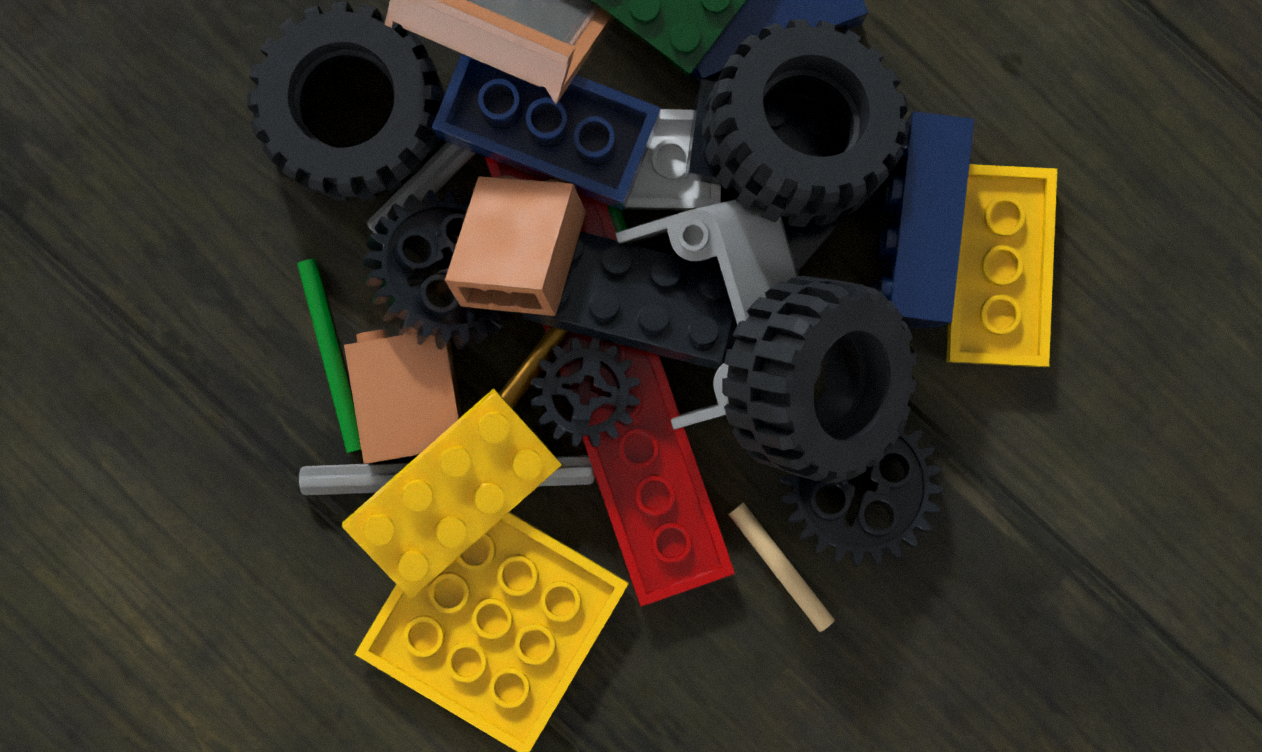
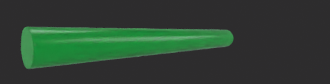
M304 260L298 262L297 266L347 453L360 451L361 444L353 397L317 260Z

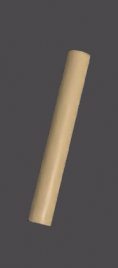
M743 502L728 515L817 630L821 632L828 628L835 619Z

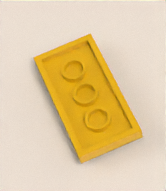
M969 164L952 323L948 324L946 362L1049 367L1057 169Z
M493 388L343 521L342 528L398 587L412 599L562 464Z

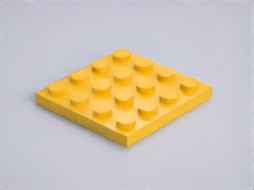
M509 512L412 599L396 584L354 655L515 751L530 752L629 582Z

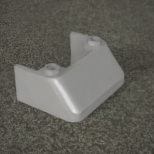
M736 199L688 210L616 233L618 243H638L668 233L674 251L686 260L702 261L717 256L737 325L740 321L747 320L749 317L748 308L759 297L766 298L765 292L780 282H787L793 277H799L782 217L780 216L776 223L762 218L763 209L754 204H751L749 209L737 202ZM823 359L818 368L815 383L820 379L823 373ZM723 363L714 376L713 385L718 403L686 412L671 419L673 430L726 415L724 406L729 403L728 397L722 393V378H727L728 365Z

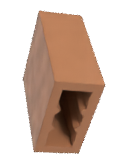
M503 175L499 178L478 176L445 278V282L461 307L556 316L586 214L574 184L565 183L557 179L532 181L520 180L509 175Z
M412 327L406 334L387 337L386 330L356 334L357 343L344 345L364 464L418 456L463 416L450 339L442 350L437 348L435 336L429 335L423 344L419 345L417 344L418 330Z

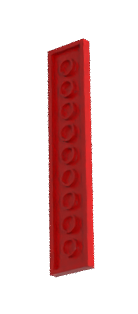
M485 157L491 176L494 178L509 175L520 180L545 181ZM578 194L586 210L581 231L618 241L607 205ZM543 325V326H544V329H545V332H547V331L549 330V328L551 327V326ZM572 332L561 345V348L565 353L570 352L571 340L578 338L582 349H588L593 337ZM599 339V351L606 353L613 345L618 347L614 360L619 364L630 359L632 365L625 372L626 378H639L640 381L638 386L629 390V395L640 399L639 405L633 408L626 407L625 412L631 416L633 421L629 426L618 422L614 424L619 434L617 438L611 440L604 432L600 433V445L592 448L588 437H582L640 606L642 607L735 574L685 429L681 427L673 430L671 419L680 416L659 355ZM581 360L565 365L559 370L560 375L569 378L577 373ZM601 365L599 373L609 386L617 387L612 374ZM583 381L578 388H570L572 393L580 396L579 403L582 405H587L591 398L600 397L598 393L590 391V382ZM599 408L591 414L589 426L602 423L611 416L615 409Z

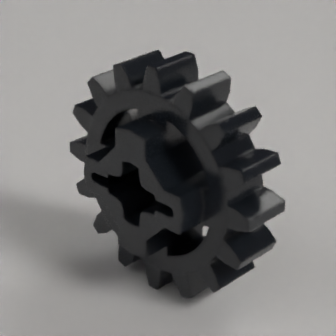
M573 338L570 342V352L565 353L561 347L556 345L551 350L555 362L552 364L541 359L537 367L545 374V378H533L531 380L530 386L540 390L541 396L532 399L530 404L533 408H544L546 413L539 419L538 424L544 426L552 422L556 426L552 436L554 440L557 441L564 433H568L571 435V447L577 448L582 437H588L592 448L600 445V433L604 432L607 437L614 440L619 436L614 424L618 422L629 426L633 421L631 416L625 412L626 407L633 408L639 405L640 399L629 395V390L638 386L640 381L639 378H626L625 372L632 365V362L628 359L618 364L614 360L618 349L615 345L610 347L606 353L599 351V339L593 338L588 349H582L578 338ZM581 360L579 371L571 377H555L557 372L565 365ZM601 365L612 374L617 387L609 386L599 373ZM583 381L590 382V391L598 393V396H600L599 398H591L587 405L580 404V396L572 393V390H570V388H578ZM552 397L562 400L571 412L569 421L558 413L553 404ZM599 408L615 409L611 416L602 423L589 426L591 414Z

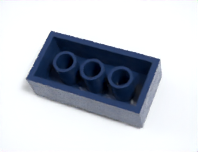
M461 54L432 129L438 139L545 181L557 179L565 183L574 184L578 194L624 211L660 121L661 108L579 75L574 77L558 103L555 104L544 86L538 87Z
M913 111L906 119L909 123L908 138L901 146L903 154L894 167L890 183L885 182L881 212L889 213L888 223L885 231H880L878 234L875 255L876 261L883 262L882 276H880L879 281L874 280L872 288L883 293L889 301L894 303L903 316L900 321H904L909 327L937 329L952 323L974 118Z

